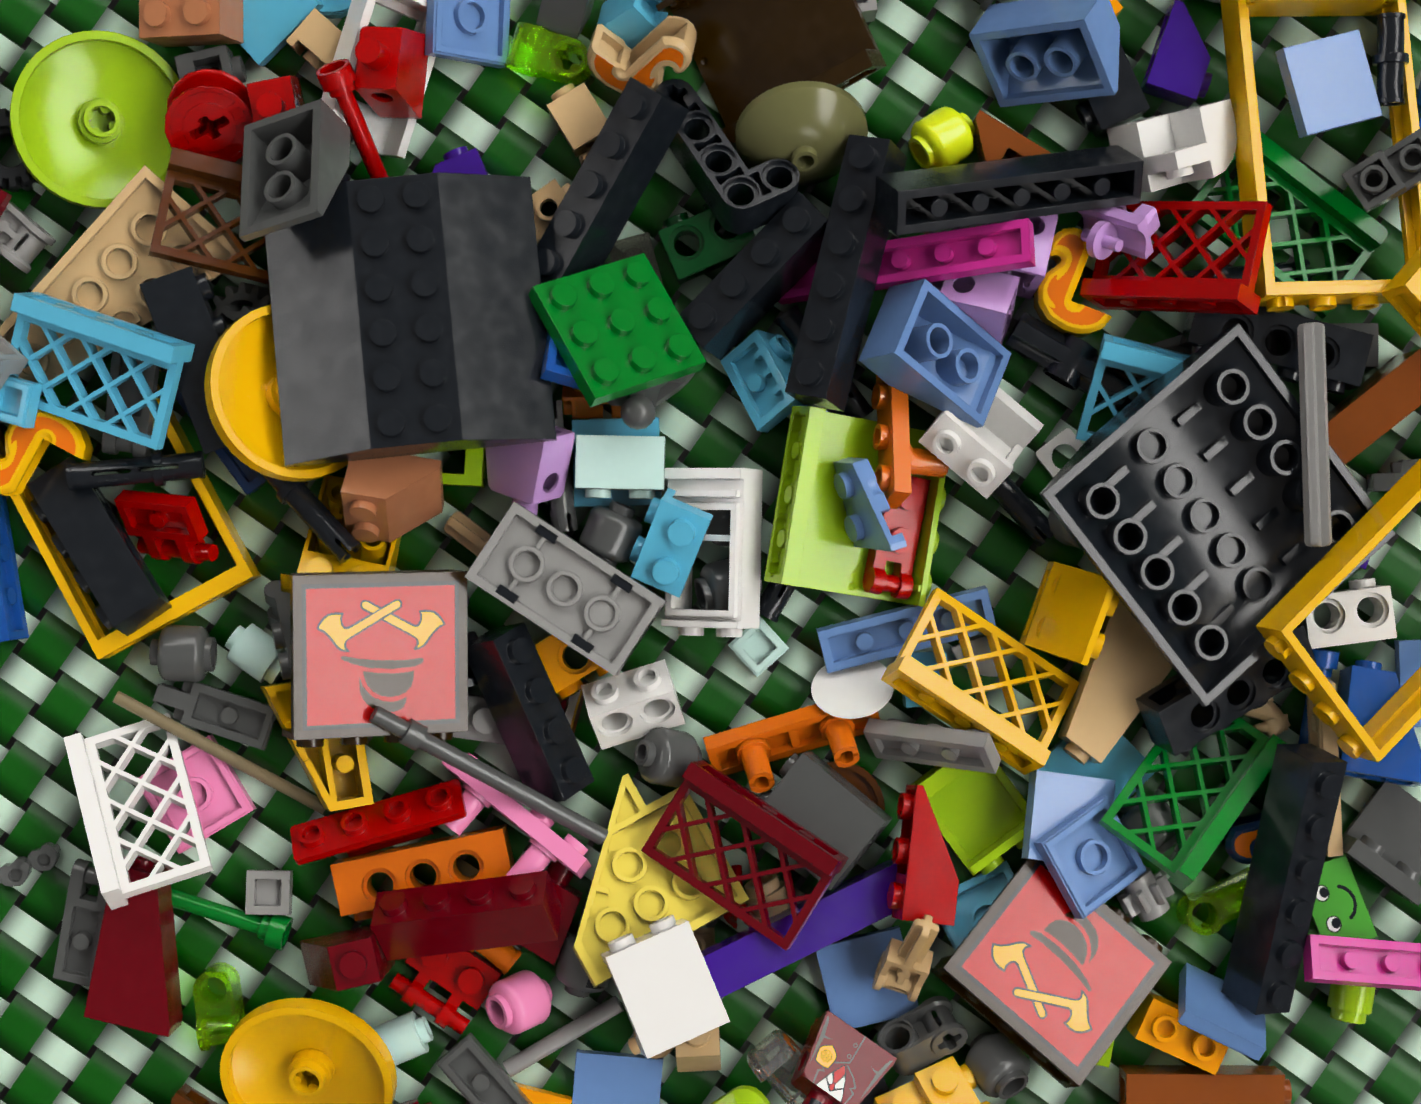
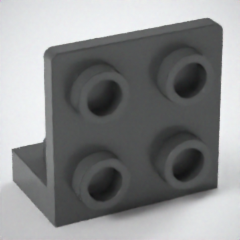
M1381 782L1343 833V853L1400 897L1419 906L1421 903V885L1418 884L1421 880V802L1397 784Z

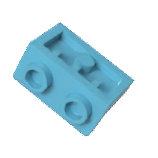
M756 329L720 362L757 431L768 433L791 414L792 406L807 405H803L785 392L793 360L792 355L794 354L792 345L780 334Z

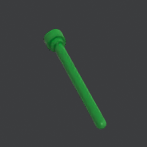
M171 888V899L174 908L257 934V939L264 941V946L278 951L284 949L293 924L292 917L286 915H264V917L245 915L244 911Z

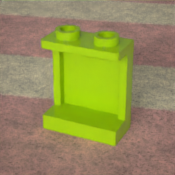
M934 766L910 784L924 786L942 836L972 876L979 871L982 875L992 872L1003 863L1002 854L1013 846H1016L1018 849L1023 847L1027 802L1000 766L996 774Z

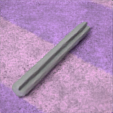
M1309 322L1300 324L1297 328L1304 543L1309 547H1326L1332 543L1325 326L1323 323Z

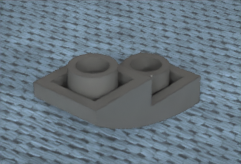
M1421 128L1384 152L1379 150L1342 174L1343 179L1366 213L1421 183Z

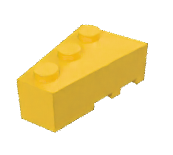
M291 682L260 686L281 728H291ZM287 738L324 809L332 812L374 804L365 744L342 745L340 744V738L324 739V746L305 748L297 747L296 740Z

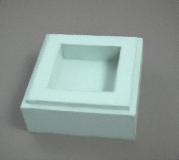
M761 616L759 628L745 629L742 637H736L728 644L756 677L762 674L789 649Z

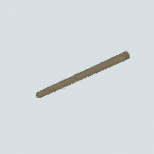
M118 691L112 702L320 814H323L326 810L317 796L121 691Z

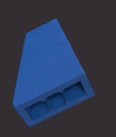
M1356 660L1355 665L1340 670L1337 691L1362 727L1401 688L1396 672L1381 670V663L1368 660ZM1414 727L1379 763L1359 757L1357 759L1351 758L1338 746L1339 758L1348 762L1344 776L1410 787L1421 786V749Z

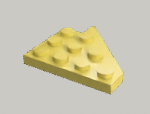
M628 773L622 776L607 827L608 834L602 844L573 950L594 988L612 978L607 965L601 957L602 953L610 950L607 944L610 941L632 933L636 939L651 932L649 924L669 915H674L675 920L683 918L689 921L694 932L729 912L641 851L679 788L646 805ZM689 794L683 803L687 822L703 819ZM677 815L673 819L670 826L679 824ZM706 823L688 827L694 853L715 848L712 833ZM680 829L666 831L657 846L658 849L671 858L685 855ZM716 853L695 858L700 878L706 882L721 880ZM726 859L729 877H735L736 875ZM687 860L677 861L688 869ZM739 881L732 882L731 886L735 902L740 905L746 903L749 898ZM723 884L714 886L716 889L724 893Z

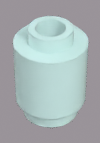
M253 623L246 629L241 625L238 626L225 644V647L230 650L227 659L260 683L265 680L271 685L275 684L282 676L278 653L285 652L284 648L276 650L273 637Z
M413 1011L373 1028L389 1049L395 1066L429 1052L428 1042L433 1041L432 1030L425 1016L418 1018Z

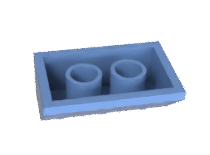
M1019 0L991 4L969 33L971 42L1000 107L1115 95L1118 91L1120 25L1110 0Z

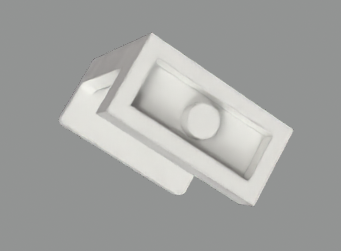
M998 387L983 427L976 428L958 419L949 411H941L918 442L987 499L1011 474L1014 469V462L1023 449L1040 432L1044 424Z
M674 915L666 916L649 924L651 932L636 939L632 933L610 941L607 943L610 950L601 954L632 1024L641 1054L647 1059L730 1022L689 921L683 918L675 920Z

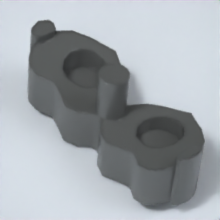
M46 842L41 848L33 849L28 857L21 856L13 863L4 864L0 868V884L2 883L10 887L21 886L30 876L32 868L39 871H50L60 857V846L52 842Z

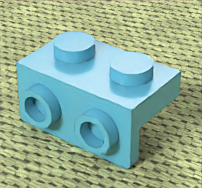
M668 488L662 499L653 498L644 522L651 524L646 538L638 536L629 560L636 562L631 578L680 598L713 515L674 499L676 491Z

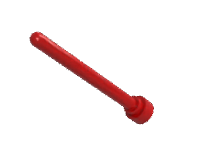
M339 59L325 64L316 71V76L322 90L329 92L331 98L337 99L370 179L389 177L354 96L353 90L355 89L354 81L356 80V75L349 59Z

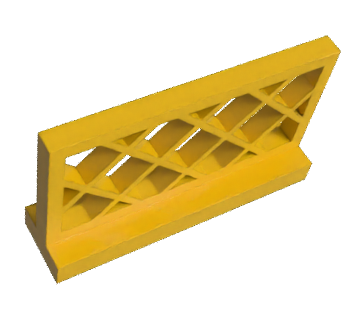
M938 587L932 590L896 660L888 665L881 678L882 681L954 729L967 730L973 728L990 733L1001 760L1024 775L1045 766L1051 754V751L1048 750L1049 744L1079 685L1077 680ZM938 604L951 612L955 629L938 632L933 616ZM925 628H926L928 634L922 635L923 632H924V630H925ZM979 631L985 635L991 653L974 656L968 632ZM957 635L964 658L947 662L940 638ZM931 642L937 664L925 666L911 657L917 643ZM1013 654L1021 659L1026 677L1010 680L1003 656ZM993 659L1000 682L983 686L976 662ZM966 665L973 688L961 690L955 686L949 668ZM1049 678L1061 686L1063 690L1056 702L1046 704L1039 680ZM1029 683L1035 706L1019 710L1012 686ZM1002 688L1008 713L997 714L989 708L985 692ZM1053 709L1049 716L1048 710ZM1038 713L1042 727L1038 740L1025 732L1021 716Z

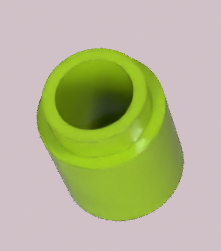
M1330 984L1327 1006L1331 1007L1330 1017L1343 1022L1365 1024L1367 1015L1372 1014L1376 988Z

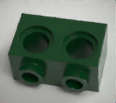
M707 203L703 205L705 211L690 218L687 212L665 220L663 222L665 228L658 231V236L680 285L729 264L755 237L754 231L737 234L731 239L719 237L714 230L718 220ZM683 235L695 237L700 244L698 251L688 257L678 254L674 249V245L679 237Z

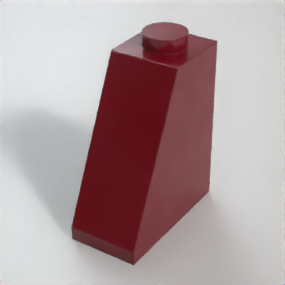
M370 925L300 941L309 984L333 991H341L380 982L395 964V960H386Z

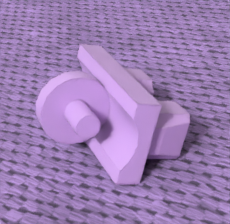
M1142 203L1133 212H1128L1126 205L1078 211L1082 215L1084 222L1081 240L1086 242L1087 253L1092 258L1104 260L1113 251H1121L1147 259L1154 252L1151 236L1160 227L1155 207Z

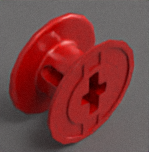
M201 69L187 73L174 84L167 98L165 134L171 148L174 147L234 163L243 156L244 126L253 123L247 87L237 77L223 70Z

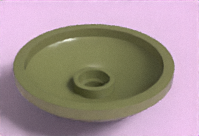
M797 81L776 86L752 100L738 119L735 129V142L738 155L748 169L772 159H786L792 162L799 170L798 186L820 183L838 175L849 134L868 136V127L862 106L847 91L824 82Z

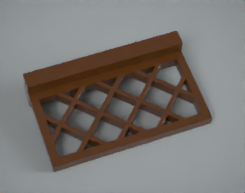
M173 147L148 256L269 285L268 271L258 269L249 257L250 254L266 246L265 235L261 236L263 239L244 249L231 231L240 225V216L226 223L213 205L226 197L236 200L241 206L242 165ZM173 185L192 189L201 202L181 212L171 198ZM206 193H210V194H214V195L208 197V196L206 195ZM169 208L174 217L166 221ZM206 208L219 228L199 238L187 219ZM177 224L181 225L192 243L180 250L161 245L163 232ZM224 234L236 254L226 260L216 259L212 257L205 244ZM197 249L200 254H196V253H192V252ZM242 260L244 265L237 264L236 262Z

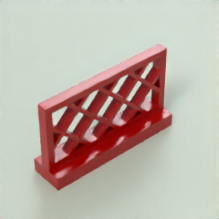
M1140 201L1138 204L1126 205L1128 212H1133L1142 203L1153 206L1157 210L1159 220L1166 214H1173L1178 223L1161 238H1159L1156 232L1151 236L1154 242L1152 244L1154 252L1147 259L1135 258L1133 255L1124 253L1130 264L1116 276L1108 275L1110 262L1122 253L1121 251H1113L1104 260L1096 259L1092 278H1083L1079 294L1098 308L1107 310L1257 315L1261 297L1254 293L1273 206L1267 201ZM1205 214H1213L1218 223L1201 238H1198L1191 226ZM1244 215H1255L1253 228L1239 239L1231 229V226ZM1186 232L1194 244L1174 259L1167 247ZM1226 232L1233 245L1214 260L1206 248ZM1162 253L1169 265L1155 277L1148 276L1143 267L1158 254ZM1201 253L1209 265L1194 278L1187 277L1182 268ZM1241 254L1246 260L1242 279L1227 278L1222 269Z

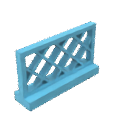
M40 292L14 293L10 310L18 314L11 345L29 360L24 368L29 366L37 382L43 384L41 395L44 394L46 399L40 398L38 410L154 450L163 449L183 364L192 361L195 344ZM30 324L40 326L50 343L35 353L27 340ZM56 332L64 335L59 338ZM74 338L81 340L89 358L73 366L63 347L65 343ZM95 345L103 347L104 349L98 352ZM54 351L64 373L49 381L38 360ZM112 352H117L121 354L129 371L113 380L102 358ZM135 359H138V360H141V361H144V362L138 365ZM93 364L104 386L88 395L77 373ZM152 365L167 369L163 388L155 393H152L142 371ZM10 374L12 376L19 377V374ZM133 377L144 399L127 408L117 386ZM67 379L79 401L69 407L61 405L53 390L55 386ZM107 392L119 413L108 421L100 418L92 403L93 400ZM148 406L155 419L152 435L140 432L132 417V414ZM83 407L85 413L78 411V409ZM123 421L125 427L118 425L117 423Z
M1104 333L1077 429L1076 439L1087 441L1096 433L1088 431L1093 414L1109 406L1115 416L1119 412L1114 402L1134 391L1139 395L1143 392L1141 387L1159 379L1191 355ZM1109 366L1124 370L1132 385L1110 397L1101 383L1105 367ZM1133 373L1144 375L1146 377L1137 381ZM1098 391H1100L1104 400L1095 405Z

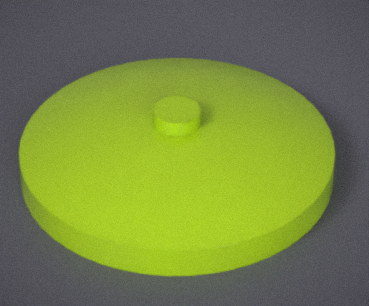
M100 30L82 31L54 40L31 58L22 70L14 87L10 103L9 122L17 154L31 176L47 191L71 204L91 209H106L144 165L165 182L172 151L165 134L167 98L179 78L171 66L157 52L144 43L120 33Z

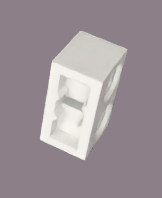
M1364 578L1348 581L1349 589L1333 591L1320 603L1326 604L1331 612L1330 621L1326 626L1319 627L1315 623L1313 618L1314 610L1300 623L1304 625L1311 648L1316 649L1397 638L1391 586L1376 585L1375 578ZM1364 598H1368L1374 606V613L1366 622L1362 621L1357 614V606Z
M665 659L619 673L617 676L613 675L581 685L588 716L602 750L645 737L654 728L663 727L670 729L685 724L677 692Z

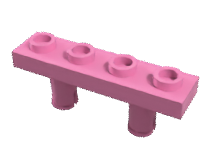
M444 761L442 762L443 766L463 783L462 787L465 789L463 796L467 813L466 817L445 823L444 825L460 837L484 807L489 809L491 806L530 838L529 842L531 845L508 871L507 876L541 872L551 861L554 863L559 861L580 879L591 868L592 865L584 857L588 849L569 833L564 839L550 829L555 823L552 819L533 809L529 812L511 797Z

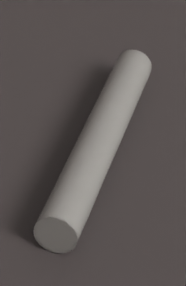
M613 996L503 1061L505 1070L512 1077L623 1012L624 1009L619 999Z

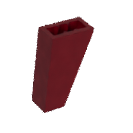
M138 855L128 871L130 881L134 882L148 877L156 863ZM171 884L127 898L129 905L111 910L106 902L84 1017L169 1037L181 1025L183 1013Z

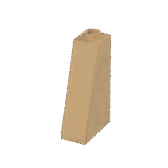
M1119 600L1114 615L1112 617L1106 616L1100 630V633L1105 634L1102 650L1096 660L1090 658L1088 666H1083L1078 680V688L1069 704L1058 737L1067 743L1063 750L1083 765L1088 760L1092 763L1101 764L1139 714L1140 710L1136 698L1161 684L1172 669V666L1121 600Z

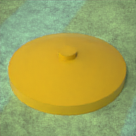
M271 304L255 309L235 321L225 330L214 345L207 362L204 379L205 401L208 414L224 445L249 468L270 478L282 481L303 482L315 480L348 465L349 461L285 467Z
M286 998L255 1008L235 1026L224 1047L220 1061L221 1085L229 1104H393L396 1094L397 1075L395 1064L389 1049L378 1033L363 1019L347 1009L317 999Z

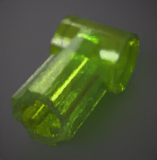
M1249 867L1200 892H1191L1184 895L1178 902L1176 909L1178 921L1182 926L1199 935L1209 936L1217 933L1224 924L1236 919L1239 916ZM1205 902L1209 908V916L1205 922L1196 925L1193 922L1192 912L1195 906Z

